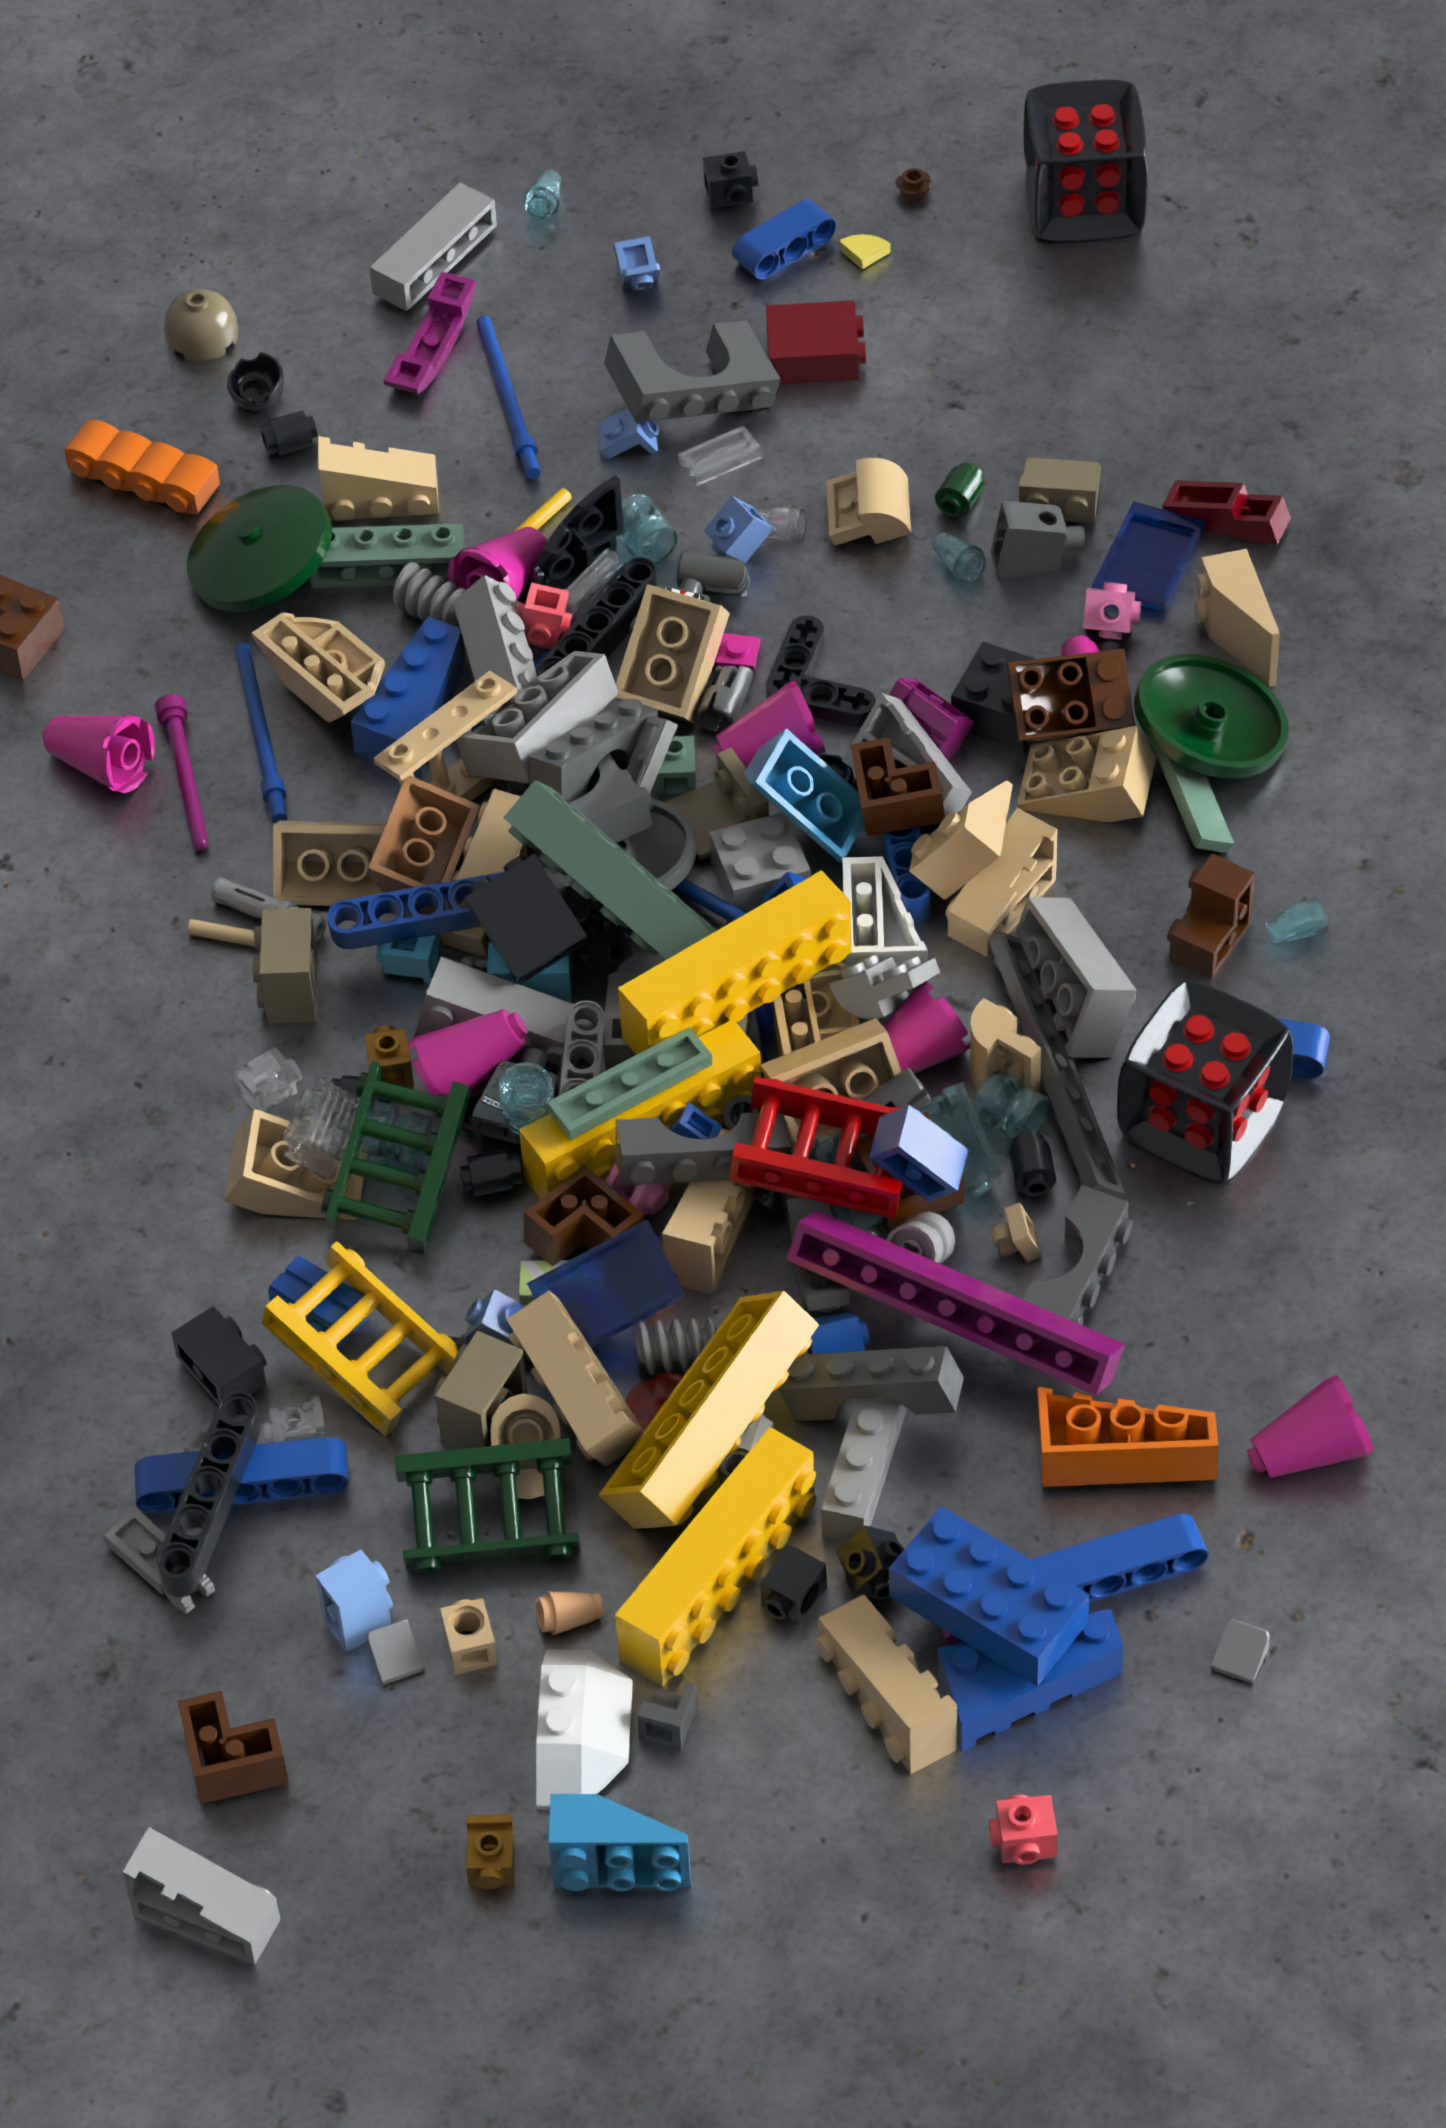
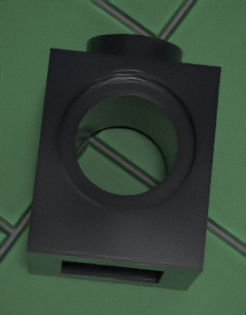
M788 1544L760 1582L761 1606L774 1618L779 1620L787 1619L799 1626L827 1588L826 1564Z

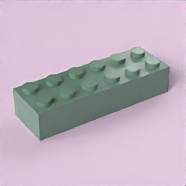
M534 780L503 817L512 825L508 832L526 847L530 846L534 850L539 848L542 853L538 858L556 873L560 872L564 876L569 874L573 878L569 885L586 899L590 898L595 903L599 900L603 904L599 911L615 925H621L625 929L629 926L634 931L630 938L645 951H651L655 955L660 953L664 957L661 963L717 931L553 788Z

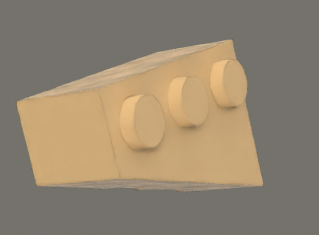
M318 436V463L323 505L331 521L439 514L438 479L434 454L388 447L387 452L365 449V443L353 442L352 447L330 444V438Z
M1016 808L1005 826L1000 857L968 881L958 896L954 897L949 903L946 917L948 918V936L987 958L993 951L988 940L999 930L1009 934L1019 923L1027 898L1042 897L1056 881L1057 828Z

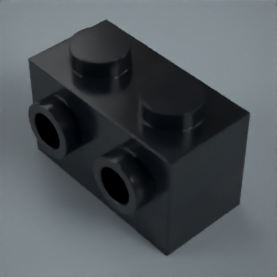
M214 1306L171 1332L176 1357L218 1405L222 1398L231 1392L243 1391L252 1395L267 1385L264 1367L267 1365V1362L261 1350L255 1344L249 1346L243 1340L242 1332L233 1318L230 1316L224 1318Z

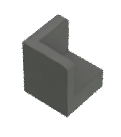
M687 1681L682 1696L656 1690L651 1702L642 1700L637 1713L639 1739L682 1749L698 1706L697 1684Z

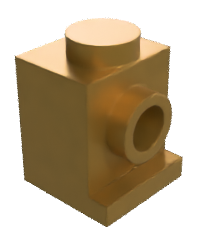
M381 1025L375 1028L373 1033L365 1034L369 1068L372 1061L380 1062L381 1071L403 1068L400 1071L381 1073V1078L386 1083L406 1088L414 1087L405 1028L396 1029L392 1025Z
M512 1814L466 1815V1870L469 1886L497 1889L502 1885H515V1832Z

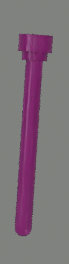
M168 694L160 697L155 702L157 721L168 730L193 847L198 851H203L208 847V838L183 730V725L188 717L187 707L182 696Z

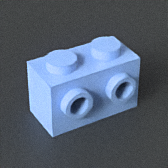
M361 1549L350 1556L338 1558L329 1568L315 1575L323 1621L346 1653L367 1642L366 1635L368 1632L391 1624L389 1609L393 1607V1603L386 1591L389 1578L382 1565L377 1560L371 1563Z

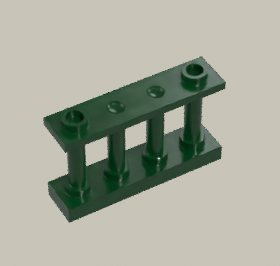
M372 1061L369 1072H361L356 1096L361 1097L334 1190L326 1189L321 1213L326 1214L327 1227L336 1230L340 1214L402 1229V1234L408 1235L409 1249L425 1253L470 1100L469 1085L453 1082L449 1094L442 1093L441 1096L380 1081L382 1076L380 1062ZM375 1097L436 1112V1117L442 1118L438 1133L431 1131L430 1135L369 1120ZM363 1136L425 1151V1156L431 1157L427 1172L420 1170L416 1174L358 1159ZM352 1174L414 1190V1195L419 1196L415 1211L408 1209L407 1213L347 1198L346 1194Z
M569 1438L394 1456L398 1482H406L412 1491L417 1549L403 1550L406 1568L414 1567L415 1572L427 1573L440 1570V1564L546 1554L547 1559H563L571 1557L572 1551L581 1550L579 1532L568 1534L565 1532L560 1472L564 1470L563 1465H572ZM537 1468L538 1473H541L543 1477L548 1536L522 1538L516 1476L520 1475V1470ZM494 1473V1477L499 1478L504 1540L478 1543L472 1481L476 1479V1474ZM450 1477V1481L455 1482L460 1545L434 1547L429 1485L433 1483L435 1478Z

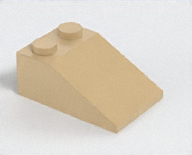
M1247 548L1201 557V574H1196L1195 576L1199 600L1194 601L1197 622L1199 624L1204 623L1209 638L1268 687L1276 686L1280 633Z
M1006 780L968 803L959 812L949 813L942 820L939 828L930 835L923 834L919 837L911 849L913 855L909 872L946 900L999 858L1013 785Z
M253 1109L234 1136L224 1201L260 1214L326 1218V1214L321 1213L323 1198L327 1188L334 1190L348 1141ZM360 1146L357 1158L367 1161L368 1149ZM352 1174L346 1194L347 1198L361 1201L364 1177ZM340 1214L339 1219L356 1220L357 1217Z

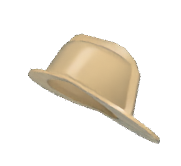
M519 1394L509 1397L498 1406L492 1416L490 1430L491 1446L561 1439L557 1413L549 1402L537 1395ZM537 1468L520 1470V1475L516 1476L518 1498L533 1499L543 1496V1477L541 1473H538Z

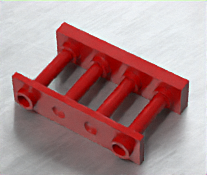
M755 1076L750 1108L759 1109L760 1113L751 1144L746 1145L737 1142L735 1144L729 1180L895 1219L902 1181L892 1179V1175L878 1165L875 1174L850 1169L859 1133L875 1136L879 1117L900 1108L887 1107L784 1083L778 1079H766ZM778 1111L783 1112L785 1116L802 1119L792 1155L767 1150ZM818 1123L843 1129L833 1165L808 1159Z

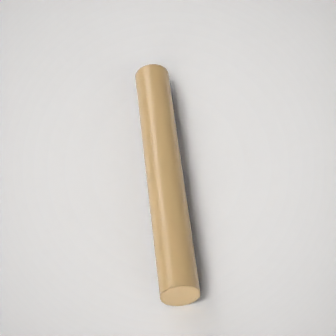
M194 919L189 921L188 935L255 947L254 930Z

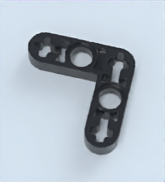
M806 615L797 617L791 622L768 676L766 699L785 686V680L789 682L795 680L813 718L853 727H862L876 703L874 694L864 688L811 677L824 645V626L816 617ZM806 633H809L806 638L805 645H802L801 637H804ZM792 658H799L805 661L804 665L797 668L789 667L785 663ZM823 694L829 696L831 700L825 704H816L811 701V698L815 695ZM858 705H862L859 710H855Z

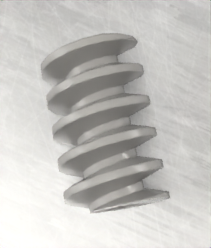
M410 562L403 568L396 580L393 590V601L398 609L407 611L413 617H419L422 622L430 616L460 628L453 601L467 589L459 588L456 590L455 583L451 581L444 583L442 576L434 575L432 577L429 569L420 570V566L417 563Z
M707 1317L702 1330H700L695 1318H690L685 1331L682 1330L678 1319H673L668 1332L665 1331L661 1320H656L651 1333H648L644 1322L639 1321L636 1328L638 1373L642 1363H645L649 1374L655 1375L659 1362H662L667 1374H672L676 1361L680 1362L684 1373H686L691 1367L693 1360H696L717 1331L713 1318Z

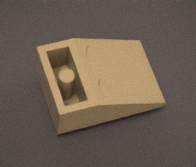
M1137 726L1031 745L1016 805L1024 811L1106 823L1143 817L1157 756Z

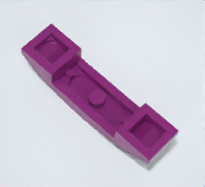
M441 271L427 298L429 309L405 354H397L383 380L384 385L415 394L421 393L429 386L439 373L459 336L476 287L475 280Z

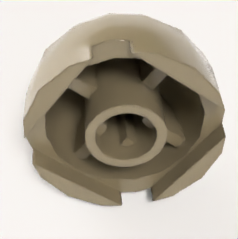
M194 289L184 292L173 300L165 314L164 333L167 345L174 354L175 350L184 354L185 360L206 362L220 358L226 354V347L231 345L232 342L235 345L238 341L239 329L231 304L218 292L208 289Z

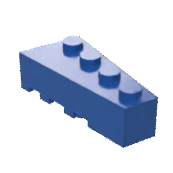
M430 616L427 617L380 681L375 695L366 700L352 719L351 729L355 753L374 760L375 756L449 701V698L453 696L466 660L464 641L459 627ZM426 763L413 772L414 776L423 779L427 769Z
M1111 1608L1089 1613L1088 1624L1038 1686L965 1642L938 1648V1678L944 1696L949 1694L957 1704V1739L961 1751L976 1745L977 1739L991 1732L996 1735L1011 1728L1012 1722L1032 1712L1036 1716L1050 1709L1051 1703L1067 1695L1073 1698L1122 1674L1124 1645Z

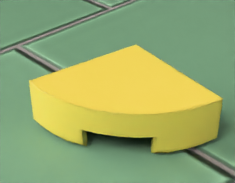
M859 234L839 240V250L861 269L891 253L890 243L877 236Z

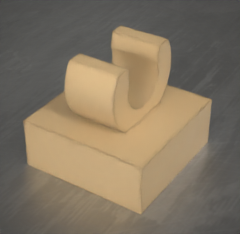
M1019 1202L1004 1208L1008 1224H999L990 1229L993 1243L995 1246H999L1001 1255H1011L1019 1250L1027 1263L1043 1257L1034 1223Z

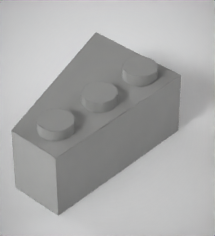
M881 693L852 744L890 737L895 769L935 762L945 817L951 812H959L970 797L971 790L904 702L899 698ZM849 747L842 762L854 769L851 748Z
M150 1827L147 1828L122 1871L134 1917L256 1965L280 1921L276 1897L267 1889L258 1885H252Z

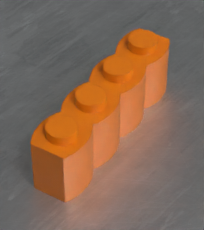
M95 419L86 420L64 449L67 467L76 476L93 480L100 479L109 488L133 491L145 501L165 502L171 509L180 513L198 514L220 484L217 465L212 461L196 454H184L177 448L165 443L151 442L134 432L119 431L115 427Z

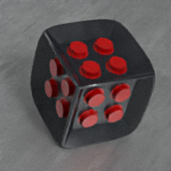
M1087 80L1047 84L1029 90L1024 105L1023 143L1027 166L1026 190L1032 227L1037 238L1057 242L1120 238L1142 231L1147 214L1148 167L1145 156L1146 134L1139 94L1135 85L1122 80Z
M1189 980L1180 982L1166 995L1131 1044L1121 1067L1117 1089V1121L1120 1131L1140 1148L1186 1171L1213 1181H1229L1242 1169L1267 1135L1278 1117L1288 1094L1293 1063V1038L1290 1029L1268 1012L1217 988Z

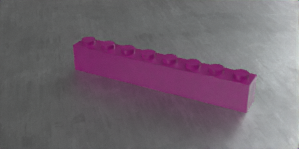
M818 1210L798 1222L786 1259L789 1262L1093 1395L1099 1394L1112 1383L1125 1346L1122 1342Z

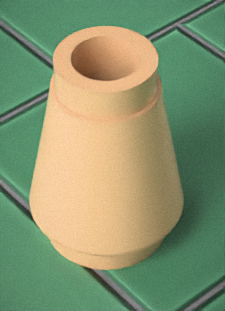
M547 1591L545 1596L536 1598V1616L542 1633L551 1631L553 1635L594 1620L603 1619V1602L599 1593Z

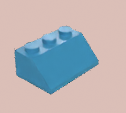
M786 728L758 748L744 775L757 791L840 863L842 858H845L864 825L859 792Z

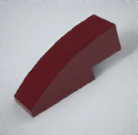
M1175 480L1162 505L1165 513L1186 523L1227 537L1258 543L1278 544L1291 519L1283 496L1248 494L1244 483Z

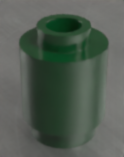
M961 463L953 467L935 494V502L938 508L944 514L954 518L966 516L984 489V475L982 471L971 463Z

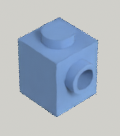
M731 496L704 529V532L713 541L711 548L719 556L738 558L746 564L774 528L753 506Z

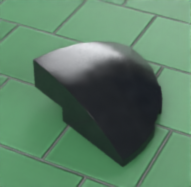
M615 475L591 491L558 525L543 548L533 571L530 585L535 583L569 591L595 576L594 562L617 550L616 536L624 532L621 482L619 477Z

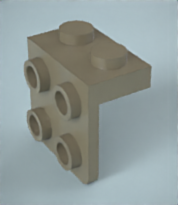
M1028 458L1025 461L1024 475H1020L1019 502L1057 505L1061 508L1064 521L1095 523L1101 466L1099 463L1092 461Z

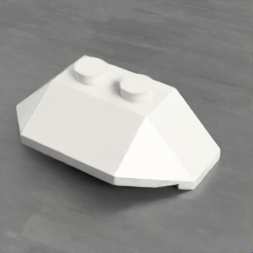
M546 1650L541 1665L536 1739L537 1810H550L551 1794L599 1793L629 1763L633 1680L592 1650Z

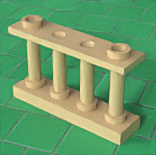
M488 671L373 758L374 763L397 778L401 787L406 777L409 775L414 777L413 772L429 761L433 777L429 784L469 801L474 800L495 784L496 780L493 778L469 776L462 758L447 769L443 749L468 730L471 733L472 727L493 711L498 714L501 711L500 706L518 693L517 688L495 673Z

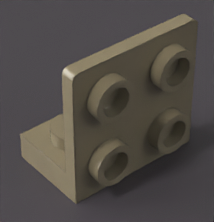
M732 748L717 753L718 771H715V781L664 802L679 810L690 822L694 833L696 857L698 860L710 857V831L769 816L768 799L750 784L744 775L746 768Z

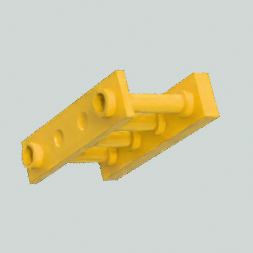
M336 1241L330 1248L327 1265L331 1270L294 1304L285 1303L277 1295L265 1306L261 1324L386 1437L398 1425L402 1409L399 1407V1401L437 1365L449 1375L454 1367L458 1348L450 1337L443 1333L438 1334L365 1267L362 1258L354 1250H346ZM343 1281L364 1295L325 1332H317L306 1322L305 1316ZM376 1309L393 1326L356 1361L348 1360L337 1350L336 1345ZM407 1337L424 1355L390 1387L379 1389L368 1379L367 1373Z

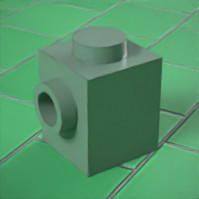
M673 736L656 777L657 799H672L696 789L694 736Z

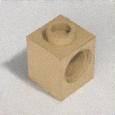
M483 1598L459 1600L450 1606L440 1608L443 1633L454 1675L498 1665L495 1640ZM465 1631H475V1633L470 1635L461 1634Z

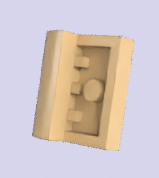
M862 458L856 460V472L826 481L829 537L834 545L871 535L875 544L911 534L908 477L897 464L881 458Z
M983 998L974 1008L970 1022V1076L973 1086L986 1099L998 1089L1031 1108L1040 1098L1041 1047L1037 1046L1031 1038L1017 1034V1017L1004 1006L995 1005Z

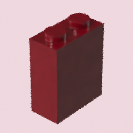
M854 300L766 305L768 358L780 377L779 384L859 380V364H866L865 342H858V338H864L863 315H856Z

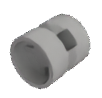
M932 1212L918 1213L891 1231L886 1238L891 1243L940 1264L950 1257L955 1246L954 1230L949 1222L941 1215Z

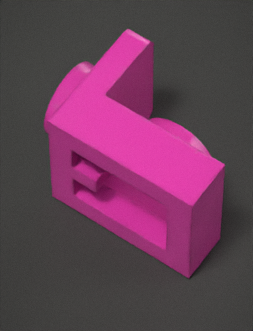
M723 633L711 672L715 671L717 665L722 668L724 666H735L737 670L739 666L749 667L753 672V676H755L761 650V637Z

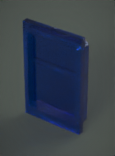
M1133 501L1091 588L1103 589L1104 582L1127 584V591L1135 592V601H1140L1142 606L1165 611L1169 607L1200 543L1206 521Z
M648 1220L527 1283L534 1300L548 1290L560 1299L590 1347L673 1305L677 1299L685 1296L678 1282V1276L673 1271L659 1243L660 1239L656 1236Z

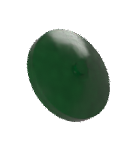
M273 485L248 492L217 511L196 535L187 558L188 578L201 599L219 610L244 612L273 604L304 584L322 563L332 538L330 517L320 500L313 493L298 486Z
M1181 654L1163 658L1145 671L1134 695L1135 715L1148 739L1172 760L1202 774L1234 779L1258 775L1275 764L1288 739L1289 726L1287 716L1273 692L1251 673L1215 657Z

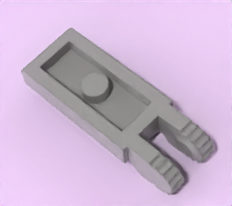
M135 1508L103 1534L104 1543L160 1594L165 1593L175 1607H178L185 1614L190 1612L195 1606L190 1596L174 1597L168 1594L162 1585L157 1557L166 1534ZM176 1566L170 1573L180 1574L186 1571L188 1567ZM204 1574L197 1591L203 1594V1596L208 1597L215 1591V1587L209 1577Z

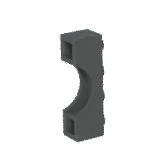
M623 699L619 701L615 706L596 715L593 719L578 728L572 729L568 734L547 744L546 747L529 756L530 785L534 780L553 788L569 803L586 795L595 768L608 753L615 760L629 763L647 717L653 716L658 718V709L644 705L637 699Z
M778 1111L767 1150L790 1155V1142L784 1113ZM760 1112L741 1113L740 1119L733 1129L721 1136L710 1139H692L680 1136L665 1127L659 1118L616 1120L614 1154L619 1184L639 1185L729 1180L736 1142L746 1145L751 1144Z
M1081 1185L1065 1216V1242L1077 1252L1080 1257L1079 1262L1071 1271L1058 1278L1032 1280L1022 1299L1082 1325V1314L1085 1308H1092L1097 1300L1100 1290V1284L1098 1283L1102 1275L1108 1276L1113 1269L1116 1260L1115 1249L1119 1243L1125 1244L1131 1233L1133 1221L1128 1219L1129 1201Z
M947 1346L805 1354L795 1358L787 1370L789 1375L786 1381L778 1388V1391L796 1421L836 1419L839 1406L844 1401L859 1396H875L895 1401L908 1408L915 1415L955 1413L964 1377Z

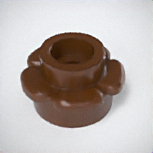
M910 168L904 171L902 176L897 177L896 187L899 189L903 199L911 202L920 201L928 195V191L931 188V177L928 173L918 168Z

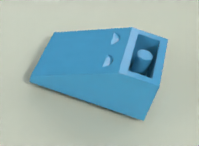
M598 1794L550 1795L548 1843L554 1888H564L570 1891H582L587 1888H610L615 1891H628L633 1888H656L661 1891H674L678 1888H691L688 1834Z

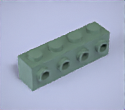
M463 524L332 528L329 549L320 566L310 577L312 588L395 586L400 572L410 562L417 563L420 566V570L429 569L432 577L434 575L442 576L444 583L449 581L448 569L450 561L458 552L465 549Z

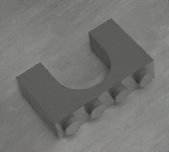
M747 320L713 324L706 353L718 373L713 376L694 377L671 369L660 359L645 331L611 335L604 365L636 423L773 407L780 382V377Z
M610 753L599 762L591 776L590 782L595 787L586 795L570 802L574 808L615 843L653 826L650 810L653 809V801L645 787L640 788L634 783L630 773L626 769L621 770L615 764ZM495 779L498 790L522 796L530 786V783Z

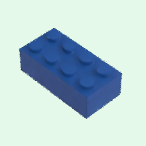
M942 1506L939 1507L889 1568V1597L1036 1686L1041 1683L1089 1621L1090 1594Z

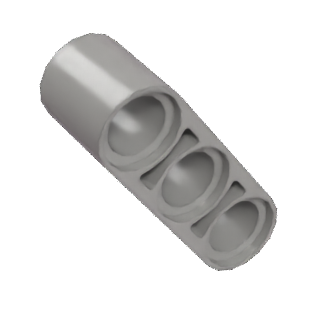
M589 1000L575 1003L569 1011L564 1031L557 1097L599 1075L605 1013L595 1002ZM580 1019H586L592 1022L595 1028L584 1031L579 1029L575 1022ZM574 1058H583L591 1066L587 1069H578L570 1061Z

